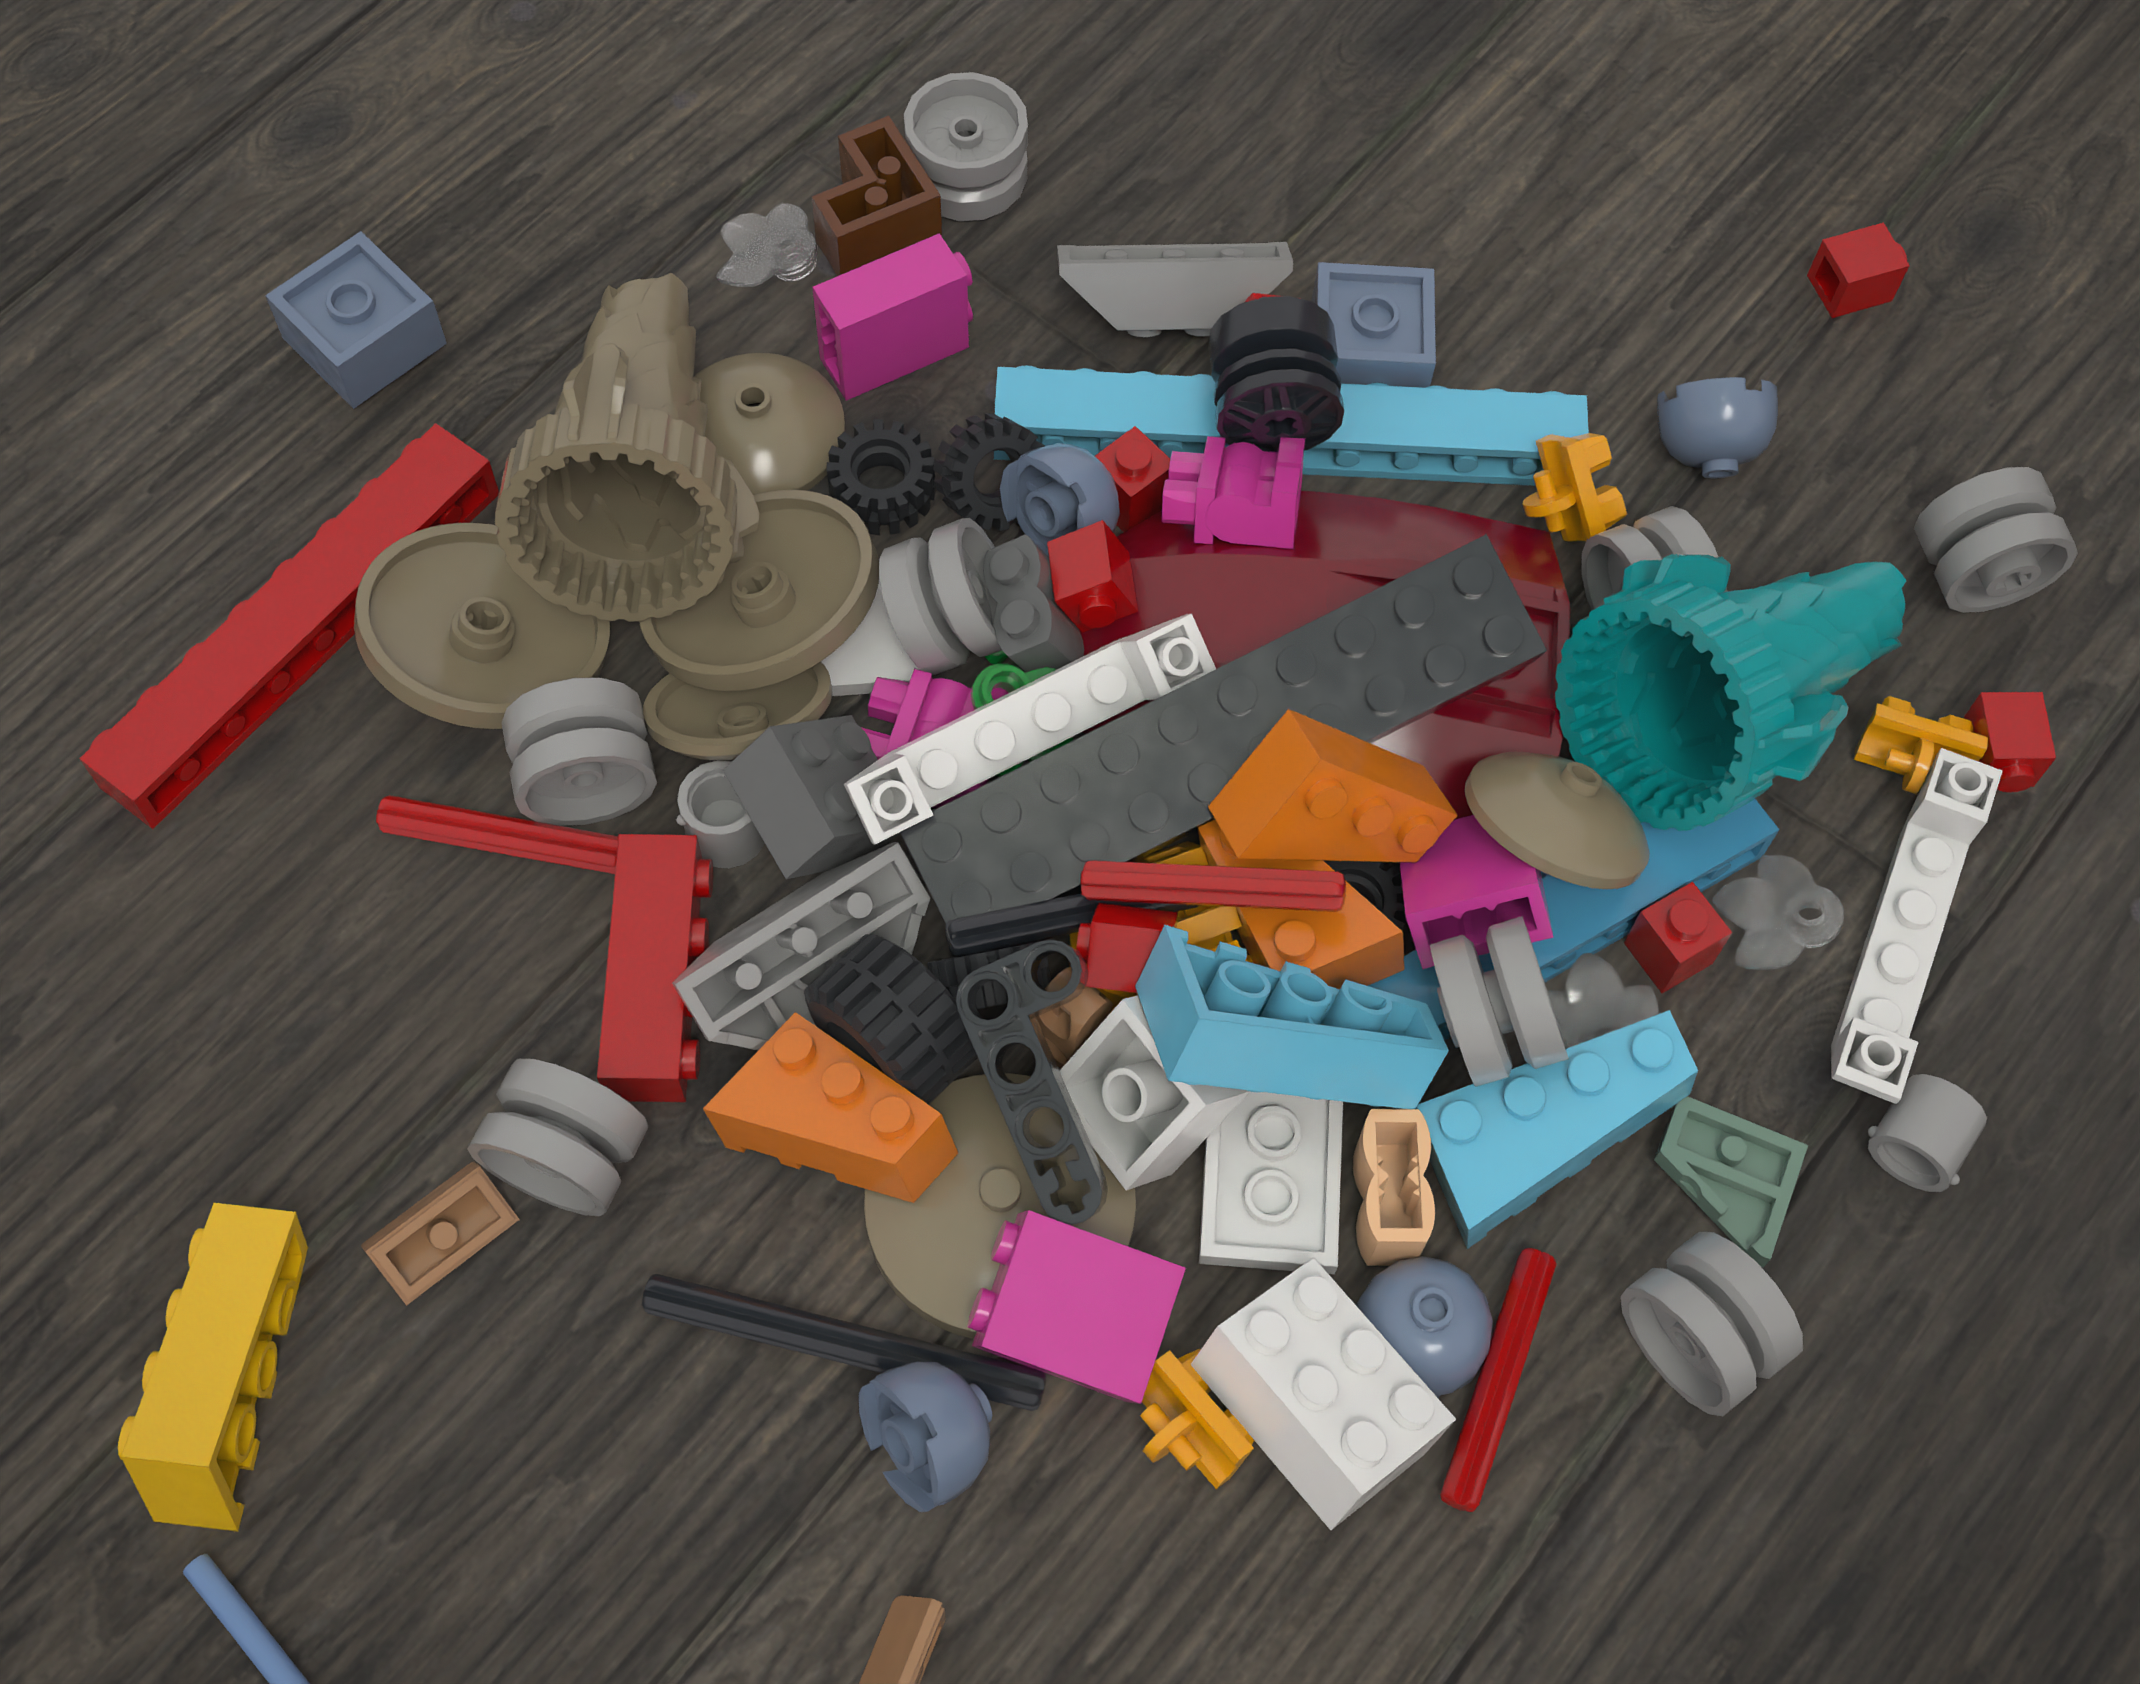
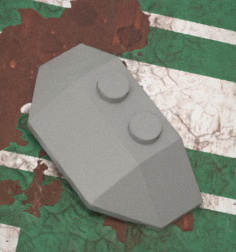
M1287 242L1109 246L1057 245L1059 275L1117 330H1127L1130 335L1137 337H1152L1159 335L1161 330L1184 329L1187 334L1194 336H1210V329L1222 314L1244 303L1252 293L1270 294L1293 272V258Z
M893 842L820 874L714 941L672 984L706 1040L759 1050L795 1012L815 1025L805 1001V988L865 934L878 935L897 944L912 955L922 915L925 916L930 897L899 843Z

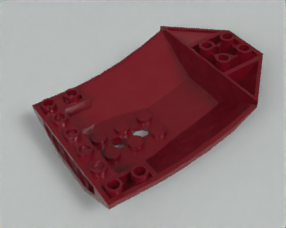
M1301 491L1293 549L1230 543L1220 540L1215 535L1213 544L1194 543L1195 525L1163 523L1161 510L1117 536L1130 554L1138 612L1115 620L1110 625L1102 628H1094L1084 633L1080 631L1085 656L1111 642L1192 613L1216 669L1487 534L1547 651L1535 662L1371 744L1424 765L1458 816L1455 819L1473 815L1466 800L1465 783L1473 767L1480 760L1489 756L1515 751L1559 756L1563 733L1559 723L1561 718L1560 711L1556 707L1555 692L1558 689V683L1555 677L1557 664L1562 660L1561 650L1570 635V602L1551 534L1548 531L1421 504L1376 497ZM1144 700L1082 732L1086 735L1154 700Z

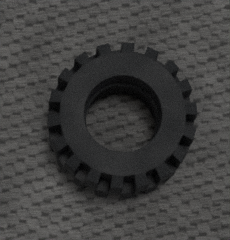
M865 934L804 990L805 1001L816 1027L928 1105L978 1059L958 1012L954 997L914 956L897 944L878 935Z

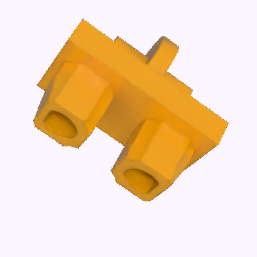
M1587 433L1569 438L1550 434L1536 440L1544 470L1533 475L1537 492L1523 500L1522 504L1525 515L1528 517L1544 516L1548 531L1557 532L1561 530L1563 540L1587 541V539L1594 535L1607 531V528L1627 515L1622 494L1616 487L1603 485L1597 489L1594 487L1591 473L1610 465L1612 459L1608 441L1604 435Z
M1888 696L1882 704L1877 703L1855 748L1854 760L1904 775L1902 789L1916 794L1922 787L1932 763L1941 748L1979 761L1987 750L1988 737L1974 733L1972 721L1954 715L1941 717L1938 722L1915 715V709L1912 707L1911 702Z
M1197 1349L1178 1359L1169 1350L1155 1360L1142 1399V1403L1147 1409L1144 1410L1140 1417L1155 1433V1436L1144 1447L1143 1452L1153 1463L1171 1452L1186 1471L1196 1465L1214 1488L1218 1489L1234 1475L1254 1449L1252 1443L1255 1440L1228 1409L1222 1412L1208 1395L1212 1390L1191 1366V1363L1201 1349Z

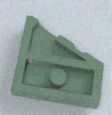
M1687 1096L1673 1106L1654 1161L1733 1243L1752 1257L1761 1267H1764L1771 1260L1808 1145Z

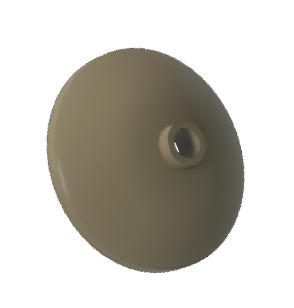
M746 353L715 362L693 377L702 379L700 401L708 406L705 437L713 441L719 456L732 461L753 495L778 490L807 491L827 475L828 453L832 445L838 447L837 437L845 431V420L842 404L836 391L828 380L814 368L799 360L779 354ZM753 403H760V405L755 407L747 406Z
M822 662L784 681L742 691L703 689L687 684L669 673L647 695L643 705V715L650 736L660 745L691 758L733 761L770 726L819 720L831 702L832 684L829 672Z
M1515 751L1489 756L1480 760L1473 767L1465 783L1466 800L1470 810L1481 826L1509 852L1546 874L1579 886L1596 889H1618L1629 886L1638 880L1648 864L1650 851L1639 819L1621 795L1587 765L1554 755Z

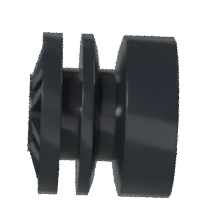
M1292 296L1262 297L1241 303L1220 316L1210 329L1209 354L1211 375L1215 381L1216 427L1221 437L1226 438L1225 443L1231 445L1233 443L1246 442L1254 444L1262 451L1278 452L1281 437L1305 438V451L1330 439L1342 425L1345 410L1343 397L1340 393L1341 378L1336 370L1338 353L1335 328L1328 312L1312 301Z

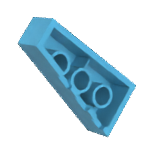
M1164 925L1135 985L1168 1081L1182 1082L1189 1085L1241 1089L1256 1093L1267 1092L1300 1096L1315 1100L1326 1099L1360 1103L1374 1107L1385 1106L1416 1109L1449 1051L1426 1003L1346 979L1341 988L1337 989L1328 986L1321 978L1311 973L1310 968L1285 961L1281 971H1277L1245 961L1247 958L1246 949L1221 941L1214 952L1188 944V931Z
M1670 1010L1567 1048L1568 1060L1538 1069L1533 1068L1527 1063L1511 1069L1508 1078L1478 1087L1471 1084L1417 1105L1416 1109H1419L1423 1114L1430 1132L1431 1154L1429 1160L1467 1249L1487 1236L1488 1231L1511 1215L1516 1216L1536 1202L1537 1197L1566 1177H1572L1591 1164L1592 1159L1619 1141L1621 1143L1691 1094L1698 1069Z

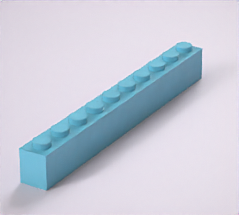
M1033 366L997 368L994 414L1001 418L1006 417L1030 430L1038 437L1036 441L1045 446L1056 443L1071 444L1084 448L1095 456L1136 426L1171 459L1172 451L1204 453L1207 436L1221 437L1216 427L1215 381L1210 375H1156L1147 371L1135 373L1097 372L1087 368L1054 370L1039 369ZM1371 383L1367 385L1341 384L1340 393L1343 397L1345 410L1342 425L1330 439L1312 449L1304 451L1303 474L1536 486L1533 475L1544 470L1536 440L1550 434L1571 438L1589 433L1587 395H1567L1557 391L1545 393L1507 392L1497 388L1464 390L1448 389L1443 386H1429L1426 388L1389 386L1384 383ZM994 451V459L1010 460L1006 452Z

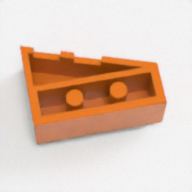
M1290 709L1285 712L1208 806L1238 859L1417 862L1458 816L1424 765Z
M1216 820L1197 827L1200 845L1203 847L1209 866L1334 871L1323 860L1238 859ZM1346 880V898L1342 910L1338 912L1236 907L1242 927L1236 930L1254 964L1281 971L1285 961L1310 968L1311 973L1321 978L1328 986L1337 989L1341 988L1345 979L1368 986L1405 970L1403 931Z
M796 1012L703 1108L726 1148L742 1153L746 1149L774 1156L778 1158L781 1164L800 1169L804 1165L834 1174L837 1181L912 1203L922 1195L959 1154L940 1112Z

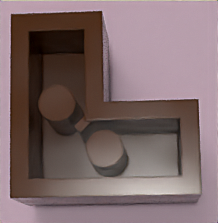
M890 116L838 135L843 184L812 196L816 242L837 276L939 233L942 236L941 195Z

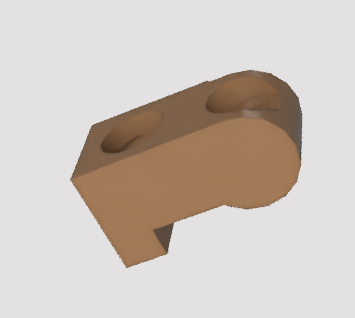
M1066 968L1061 971L1047 985L1045 990L1055 992L1064 988L1071 979L1072 968ZM1085 987L1081 994L1071 1002L1036 1017L1055 1062L1060 1069L1070 1060L1112 1010V1001L1096 988Z

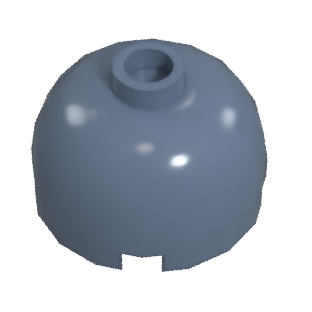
M1730 377L1706 379L1677 385V398L1670 400L1663 391L1657 397V416L1661 441L1669 454L1682 464L1702 468V476L1705 478L1735 476L1739 473L1738 465L1756 459L1768 448L1777 425V386L1770 381L1761 380L1762 391L1746 390L1745 378Z
M1064 443L1047 445L1022 454L1018 460L1010 463L1003 471L1000 493L1002 508L1007 522L1017 518L1023 532L1048 556V541L1101 520L1107 524L1112 532L1115 531L1120 510L1114 479L1104 464L1086 449Z
M1424 1256L1397 1261L1371 1279L1356 1304L1360 1311L1438 1399L1441 1395L1453 1393L1470 1383L1489 1353L1493 1320L1486 1295L1468 1273L1448 1261Z
M914 1362L887 1370L877 1375L875 1379L869 1381V1384L861 1388L859 1392V1414L865 1438L871 1451L883 1445L898 1470L882 1473L890 1486L905 1503L919 1512H927L938 1505H944L952 1501L972 1486L988 1461L990 1448V1428L988 1423L992 1420L990 1403L984 1392L976 1384H968L961 1375L937 1362Z

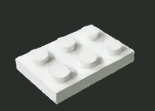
M1249 1092L1205 1139L1198 1264L1295 1271L1314 1257L1328 1274L1335 1275L1338 1267L1343 1101L1315 1100L1307 1097L1267 1092Z

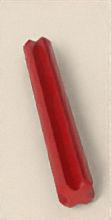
M391 795L381 799L379 809L377 810L376 823L384 833L615 874L619 836Z
M1088 861L1081 872L1080 881L1084 898L1101 901L1338 912L1342 910L1346 898L1344 874L1336 871Z
M1525 1248L1518 1256L1490 1341L1489 1353L1484 1360L1440 1494L1441 1500L1444 1503L1458 1510L1473 1512L1480 1505L1557 1265L1553 1256L1534 1248Z

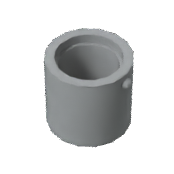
M717 760L702 764L688 773L679 788L677 802L680 815L677 816L676 821L679 825L684 826L686 835H697L702 859H712L713 867L729 869L744 865L756 857L765 842L723 772V769L731 762Z
M1927 1074L1913 1075L1906 1080L1901 1100L1897 1104H1891L1878 1127L1872 1126L1868 1129V1134L1871 1137L1868 1149L1873 1159L1897 1180L1924 1191L1942 1192L1949 1188L1950 1184L1956 1185L1959 1183L1960 1178L1957 1172L1986 1126L1987 1116L1982 1106L1959 1086L1942 1078Z

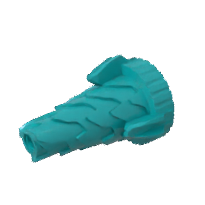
M1671 554L1664 557L1663 560H1640L1624 569L1622 590L1604 598L1603 605L1590 611L1589 616L1581 619L1573 628V635L1571 638L1566 639L1561 650L1562 660L1557 664L1555 677L1558 683V689L1555 692L1556 707L1560 711V727L1563 736L1568 740L1570 745L1569 751L1574 761L1587 765L1606 780L1621 795L1640 823L1647 822L1653 828L1662 830L1675 828L1678 831H1687L1698 826L1704 827L1763 794L1772 786V779L1776 776L1798 781L1807 778L1818 765L1833 741L1836 728L1847 716L1849 707L1843 696L1832 695V693L1842 689L1848 683L1849 678L1872 661L1902 646L1897 637L1901 635L1903 629L1902 618L1905 612V598L1902 587L1906 583V579L1890 562L1855 563L1829 573L1809 576V572H1803L1754 589L1725 592L1731 572V564L1722 556Z

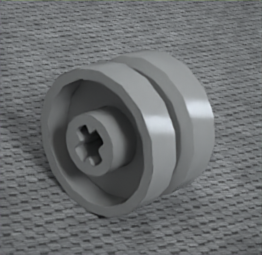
M974 72L950 73L927 82L911 96L904 112L905 141L941 195V217L956 221L984 220L1004 212L1020 198L1027 181L1028 160L1026 148L1028 146V122L1026 107L1015 90L994 77Z
M2007 467L1980 474L1946 491L1934 499L1920 513L1914 530L1928 562L1937 566L1934 575L1950 609L1966 613L1984 612L2008 606L2047 587L2072 566L2078 554L2077 548L2064 519L2054 515L2056 505L2041 472L2029 467Z
M1670 506L1635 521L1633 527L1623 524L1587 539L1582 551V579L1591 611L1603 605L1604 598L1622 590L1624 569L1640 560H1663L1664 557L1671 554H1695L1718 557L1712 541L1701 524L1686 510Z
M962 518L934 529L929 539V544L922 538H911L885 548L879 559V581L884 604L893 629L905 652L920 670L932 673V675L940 674L966 664L970 651L979 657H983L1002 650L994 630V616L998 603L987 590L983 571L985 555L988 550L995 547L984 530L971 518Z
M571 678L552 682L522 694L506 708L501 723L506 751L513 763L510 777L514 800L520 813L536 822L559 826L586 825L613 819L634 810L651 797L657 780L648 743L644 741L647 735L643 708L638 693L624 683L604 678Z
M1523 916L1489 926L1486 941L1494 970L1488 972L1483 971L1473 942L1464 935L1430 945L1431 955L1440 987L1437 988V993L1455 1048L1460 1047L1475 1087L1510 1076L1513 1065L1504 1034L1515 1031L1525 1061L1533 1068L1538 1069L1569 1059Z
M516 1059L496 1093L505 1112L488 1113L483 1118L467 1148L470 1155L494 1176L538 1200L582 1215H603L607 1212L621 1184L619 1174L612 1163L628 1162L634 1157L648 1129L645 1117L631 1103L584 1075L559 1065L536 1059Z
M1698 1232L1670 1255L1667 1259V1269L1652 1268L1627 1287L1620 1296L1622 1314L1631 1335L1648 1361L1682 1397L1707 1414L1723 1417L1757 1388L1756 1377L1770 1379L1803 1351V1333L1793 1309L1779 1287L1752 1257L1735 1243L1714 1232Z

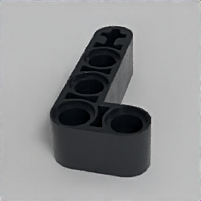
M1046 940L1037 942L974 970L963 979L958 987L956 1003L960 1017L1041 1206L1051 1218L1073 1225L1082 1223L1100 1212L1107 1199L1108 1186L1106 1177L1036 1017L1071 1002L1078 997L1087 984L1088 968L1085 959L1078 950L1061 941ZM1050 954H1063L1071 963V979L1061 990L1048 992L1038 981V966L1042 959ZM998 981L1007 990L1008 1005L1004 1013L998 1018L987 1020L976 1009V993L985 983ZM1022 1043L1034 1053L1036 1067L1031 1078L1019 1084L1007 1078L1003 1072L1002 1060L1007 1049L1015 1044ZM1042 1107L1055 1110L1063 1120V1136L1052 1147L1041 1146L1034 1141L1030 1134V1119ZM1075 1146L1079 1159L1066 1161L1065 1164L1074 1181L1086 1179L1090 1184L1091 1192L1082 1197L1083 1210H1078L1077 1205L1073 1201L1062 1204L1057 1191L1066 1186L1060 1166H1056L1046 1172L1042 1160L1063 1155Z

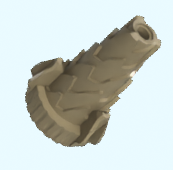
M673 273L659 278L632 280L622 284L618 289L607 286L602 296L600 310L589 329L581 363L566 378L554 415L547 414L536 421L535 427L526 429L518 438L516 447L510 450L506 459L495 512V525L498 527L496 537L499 547L506 553L505 560L511 569L543 598L555 605H563L569 611L583 616L593 615L601 620L615 621L617 619H625L628 622L644 621L650 617L659 619L672 615L676 610H685L695 605L700 597L707 596L716 588L717 584L722 582L727 565L737 563L744 556L742 537L758 530L759 510L754 495L732 461L719 456L713 441L705 437L708 406L700 401L702 379L693 378L696 329L694 326H690L688 289Z

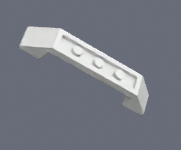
M1192 613L1185 614L1111 642L887 753L844 783V786L871 843L875 845L933 816L931 807L1144 700H1156L1216 670V667Z
M1943 748L1938 751L1900 833L1831 1044L1832 1079L1894 1104L1901 1100L1918 1045L1917 1041L1909 1038L1969 845L1987 823L2002 770Z

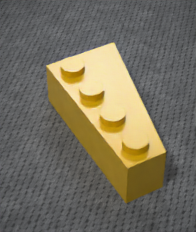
M213 1203L205 1228H198L193 1234L188 1254L190 1268L182 1289H175L170 1296L166 1310V1334L160 1350L153 1351L146 1361L142 1378L144 1394L136 1415L129 1416L125 1420L118 1441L119 1458L123 1460L154 1522L237 1532L239 1530L245 1505L235 1502L233 1492L239 1469L254 1470L260 1441L254 1438L256 1429L255 1404L257 1398L271 1399L278 1372L276 1371L277 1347L275 1342L271 1340L273 1335H287L308 1251L296 1212Z

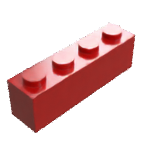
M619 834L597 1080L599 1084L612 1090L628 1102H686L687 1080H698L700 1042L699 1040L691 1039L693 1017L672 984L709 947L708 918H700L701 898H711L713 862L712 859H702L697 835Z

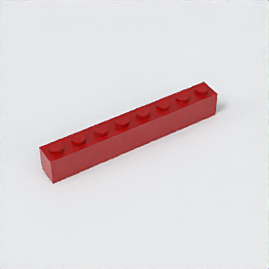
M436 423L421 438L412 440L404 448L401 456L378 478L368 481L361 489L358 497L336 518H331L323 523L316 536L293 558L282 562L274 571L272 578L251 598L237 604L230 612L227 620L204 642H200L190 648L182 662L158 685L148 688L140 696L133 709L111 729L103 731L94 739L89 750L79 759L98 787L151 829H154L355 634L354 614L358 588L369 565L382 551L399 539L426 528L445 524L470 523L499 495L490 461Z

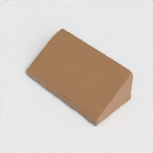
M471 1162L366 1240L361 1247L407 1306L520 1219L482 1168L475 1162Z
M902 1595L896 1597L891 1604L859 1684H920L946 1620L943 1603L932 1598Z

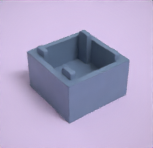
M361 231L265 295L282 338L353 409L447 344L433 300Z
M1318 262L1311 301L1327 311L1334 324L1338 353L1336 370L1341 378V384L1367 385L1371 383H1384L1389 386L1429 387L1436 365L1434 269Z

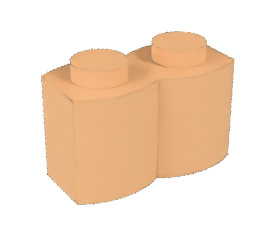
M1371 1109L1354 1151L1353 1174L1358 1191L1363 1198L1356 1221V1238L1359 1251L1367 1266H1391L1400 1260L1420 1257L1433 1230L1435 1221L1434 1198L1431 1188L1423 1176L1430 1159L1431 1138L1427 1122L1419 1109Z

